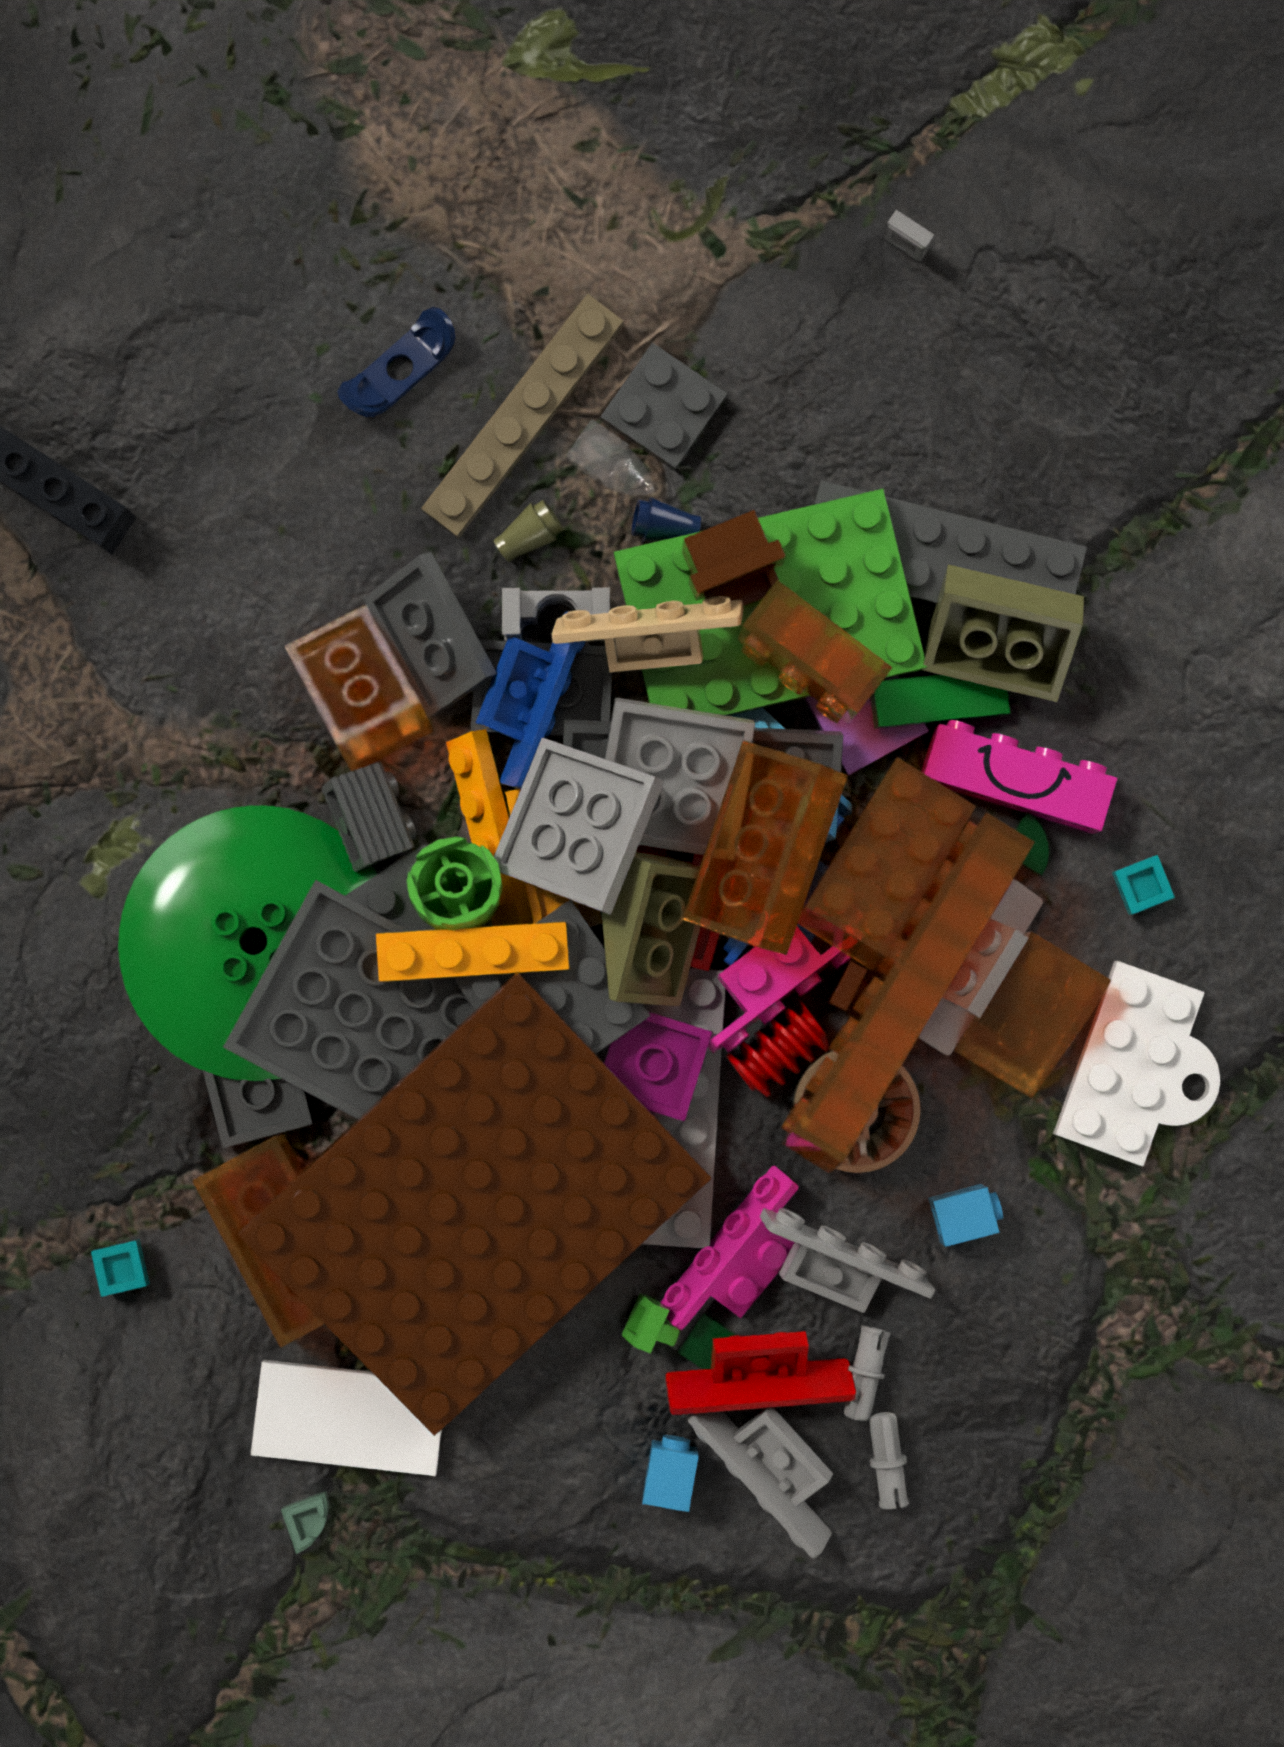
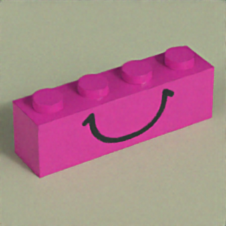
M948 720L947 726L939 724L934 728L919 781L1019 812H1028L1033 816L1091 834L1102 831L1117 781L1116 777L1106 774L1107 767L1085 760H1080L1079 766L1061 761L1062 753L1044 747H1036L1035 753L1017 747L1019 743L1017 739L1002 734L992 733L991 739L973 734L975 727L960 721Z

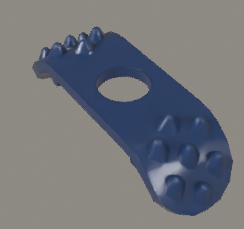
M431 307L422 311L416 323L404 336L362 373L341 383L337 391L340 400L350 410L364 417H375L388 410L447 357L456 339L455 329L450 318L440 308ZM398 357H406L413 363L411 374L403 380H394L388 375L389 364Z

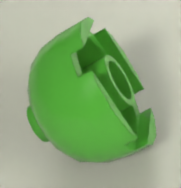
M451 837L433 842L423 848L416 856L417 861L412 866L411 872H408L407 887L410 902L424 923L435 930L475 928L486 924L497 911L503 886L499 864L489 849L482 845L479 847L474 843H468L466 838Z

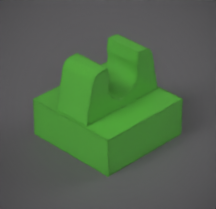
M640 1293L622 1332V1336L635 1348L651 1354L656 1341L674 1347L681 1330H678L666 1319L670 1310L658 1300Z

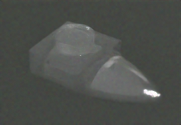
M591 419L567 453L566 460L603 486L616 492L639 496L652 495L655 491L652 478L641 459L629 448V444Z

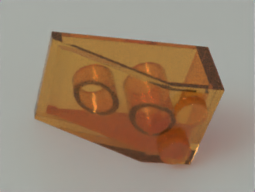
M366 604L284 646L350 771L366 767L434 731L418 697Z
M1030 931L1023 934L1028 937V940L980 1018L973 1017L953 1051L1026 1096L1033 1098L1089 1019L1110 984L1111 979Z

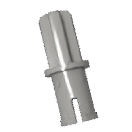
M861 1325V1334L854 1365H849L848 1371L852 1372L856 1396L855 1400L846 1401L844 1408L845 1416L858 1421H868L870 1419L879 1379H884L885 1374L881 1373L891 1332Z
M891 1412L876 1413L869 1419L874 1457L870 1459V1466L876 1469L880 1499L879 1506L882 1509H896L895 1502H899V1507L902 1508L909 1504L903 1465L907 1463V1457L901 1454L897 1417Z

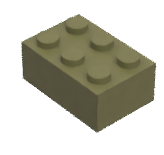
M948 564L925 642V660L923 665L927 667L922 670L1057 702L1083 626L1084 596Z

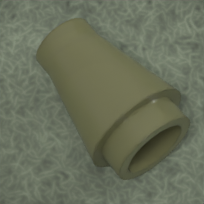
M541 500L536 505L531 502L505 531L493 541L506 561L510 562L518 556L556 541V535L563 531L564 528L545 500Z

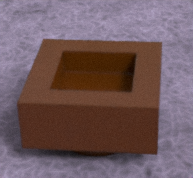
M848 961L826 1002L842 1011H846L850 1004L857 1007L869 986V982L863 979L867 969L852 961Z

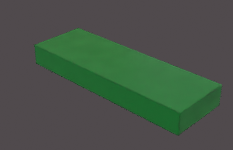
M940 674L879 680L868 684L874 729L1010 714L1007 690Z

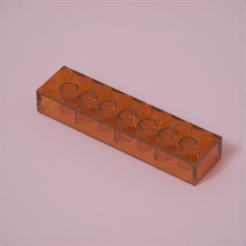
M987 812L977 825L970 820L946 854L953 861L950 862L945 859L923 892L930 899L927 901L922 898L903 924L900 932L907 937L905 940L898 937L876 970L883 974L881 980L874 977L855 1003L853 1010L860 1013L858 1018L854 1019L850 1016L832 1041L829 1049L836 1052L833 1059L825 1057L806 1084L805 1088L812 1092L808 1100L801 1097L784 1120L781 1128L788 1133L781 1144L829 1174L844 1162L1035 842Z

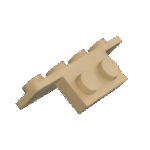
M715 596L704 600L701 604L683 605L680 601H667L658 604L655 608L637 610L634 606L625 605L615 607L609 610L608 613L590 614L586 610H575L565 613L556 620L552 631V640L554 644L604 639L609 672L702 664L703 650L700 630L741 625L744 611L743 601L731 600L726 596Z

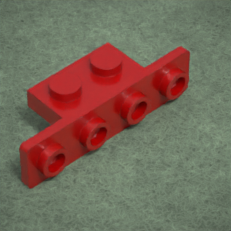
M806 1331L713 1338L711 1369L668 1372L665 1375L669 1409L672 1415L846 1402L855 1400L856 1389L852 1372L848 1371L850 1365L848 1359L807 1361L809 1344Z

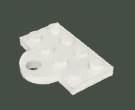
M1114 961L1053 1134L1144 1166L1158 1123L1170 1126L1185 1125L1196 1121L1207 1113L1214 1104L1219 1092L1220 1072L1211 1051L1199 1040L1189 1036L1205 992L1120 961ZM1196 1073L1205 1082V1092L1199 1099L1189 1100L1182 1091V1083L1188 1075Z

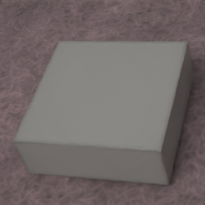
M895 210L887 222L883 237L884 240L915 260L921 261L930 248L934 234Z

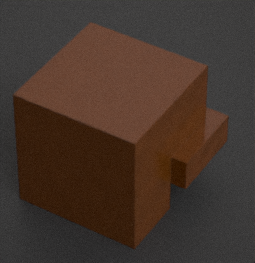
M755 510L684 538L682 554L691 573L689 586L696 601L700 599L704 601L715 596H726L731 600H742L744 607L780 591L781 583L775 568L784 564L786 556L779 539L768 543Z

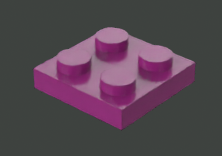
M649 1012L650 1017L610 1044L605 1064L649 1111L685 1121L712 1031Z

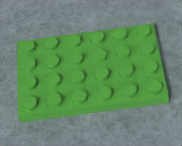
M874 490L758 518L768 543L779 539L786 556L784 564L775 568L781 583L780 591L744 606L742 622L739 626L700 630L703 650L702 664L641 669L649 703L731 716L872 681L909 674L926 668L927 666L923 665L925 656L884 490ZM696 533L614 552L625 605L634 606L637 610L655 608L658 604L667 601H680L683 605L701 604L703 602L702 599L696 601L689 586L691 573L682 554L684 538Z

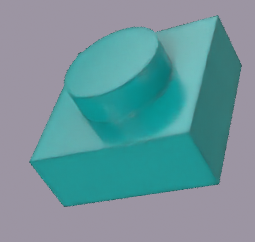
M1158 855L1111 872L1128 915L1175 898Z
M140 1239L91 1251L101 1297L145 1287L150 1284Z

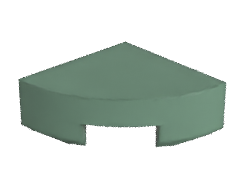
M327 1491L283 1506L281 1509L296 1554L311 1546L325 1527L329 1514Z

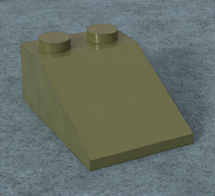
M635 853L611 915L602 912L610 1000L667 1006L681 1005L714 871L674 857Z

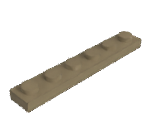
M587 293L421 507L422 512L459 539L624 326V321Z

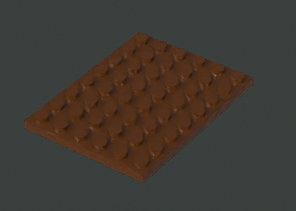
M516 972L238 1231L237 1235L435 1436L712 1178L519 972Z

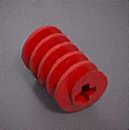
M798 1000L801 1015L789 1008L783 1011L787 1023L786 1026L774 1019L768 1022L772 1037L765 1035L761 1031L754 1033L757 1043L756 1049L745 1042L739 1045L743 1059L740 1060L730 1053L725 1055L752 1091L757 1090L768 1097L771 1094L768 1079H772L782 1086L786 1083L782 1071L784 1067L795 1074L800 1072L797 1057L801 1056L810 1063H813L815 1061L812 1050L813 1045H816L825 1052L830 1050L825 1032L800 1000Z

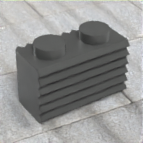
M381 762L333 777L322 786V793L325 795L329 810L332 812V818L335 820L342 843L345 846L346 853L349 855V861L352 863V868L355 872L403 856L415 848L412 841L416 839L414 824L409 815H402L396 798L399 796L397 781L390 771L385 772Z

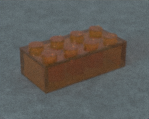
M743 740L682 920L758 948L787 955L848 775L822 764Z
M897 757L881 778L794 922L873 971L887 957L976 806Z
M284 1133L266 1140L192 1180L280 1348L324 1325V1323L237 1234L252 1217L303 1171Z

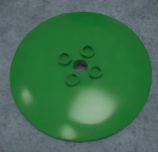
M256 805L234 807L214 812L181 828L158 847L143 865L127 895L121 915L118 942L120 970L125 989L138 1017L162 1046L195 1068L235 1080L265 1081L264 1079H281L223 1048V1045L314 881L317 880L345 896L378 875L376 870L372 866L355 872L337 829L315 817L288 808ZM253 928L263 930L267 936L265 949L256 955L248 954L242 946L244 934Z

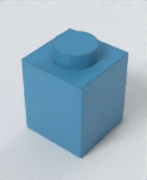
M983 1184L928 1198L939 1241L945 1247L1000 1233L997 1221L1003 1219V1212L996 1192L989 1194L988 1187Z
M663 1435L662 1441L652 1440L642 1494V1504L689 1512L699 1456L698 1448L690 1446L689 1439L674 1435Z

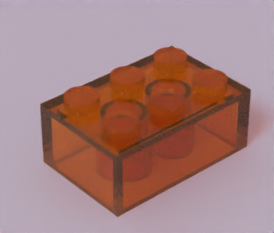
M778 580L742 625L738 640L744 644L741 651L749 659L762 667L768 662L781 672L778 679L787 688L798 695H801L805 690L819 701L815 706L817 710L835 723L843 719L849 724L893 668Z

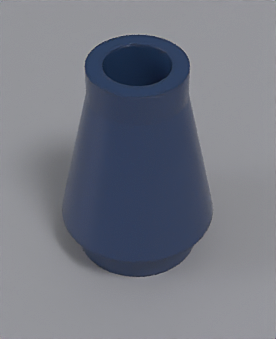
M652 497L648 501L638 500L634 510L631 535L641 537L643 543L658 542L700 532L701 516L689 514Z

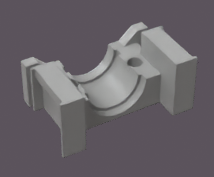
M610 587L592 588V590L521 591L520 588H502V635H504V641H507L508 637H516L522 640V631L528 625H538L541 613L552 605H565L573 611L586 610L590 614L608 613L610 610Z

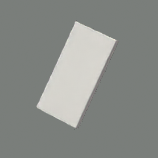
M272 1360L262 1361L251 1455L436 1476L442 1430L434 1436L372 1372Z

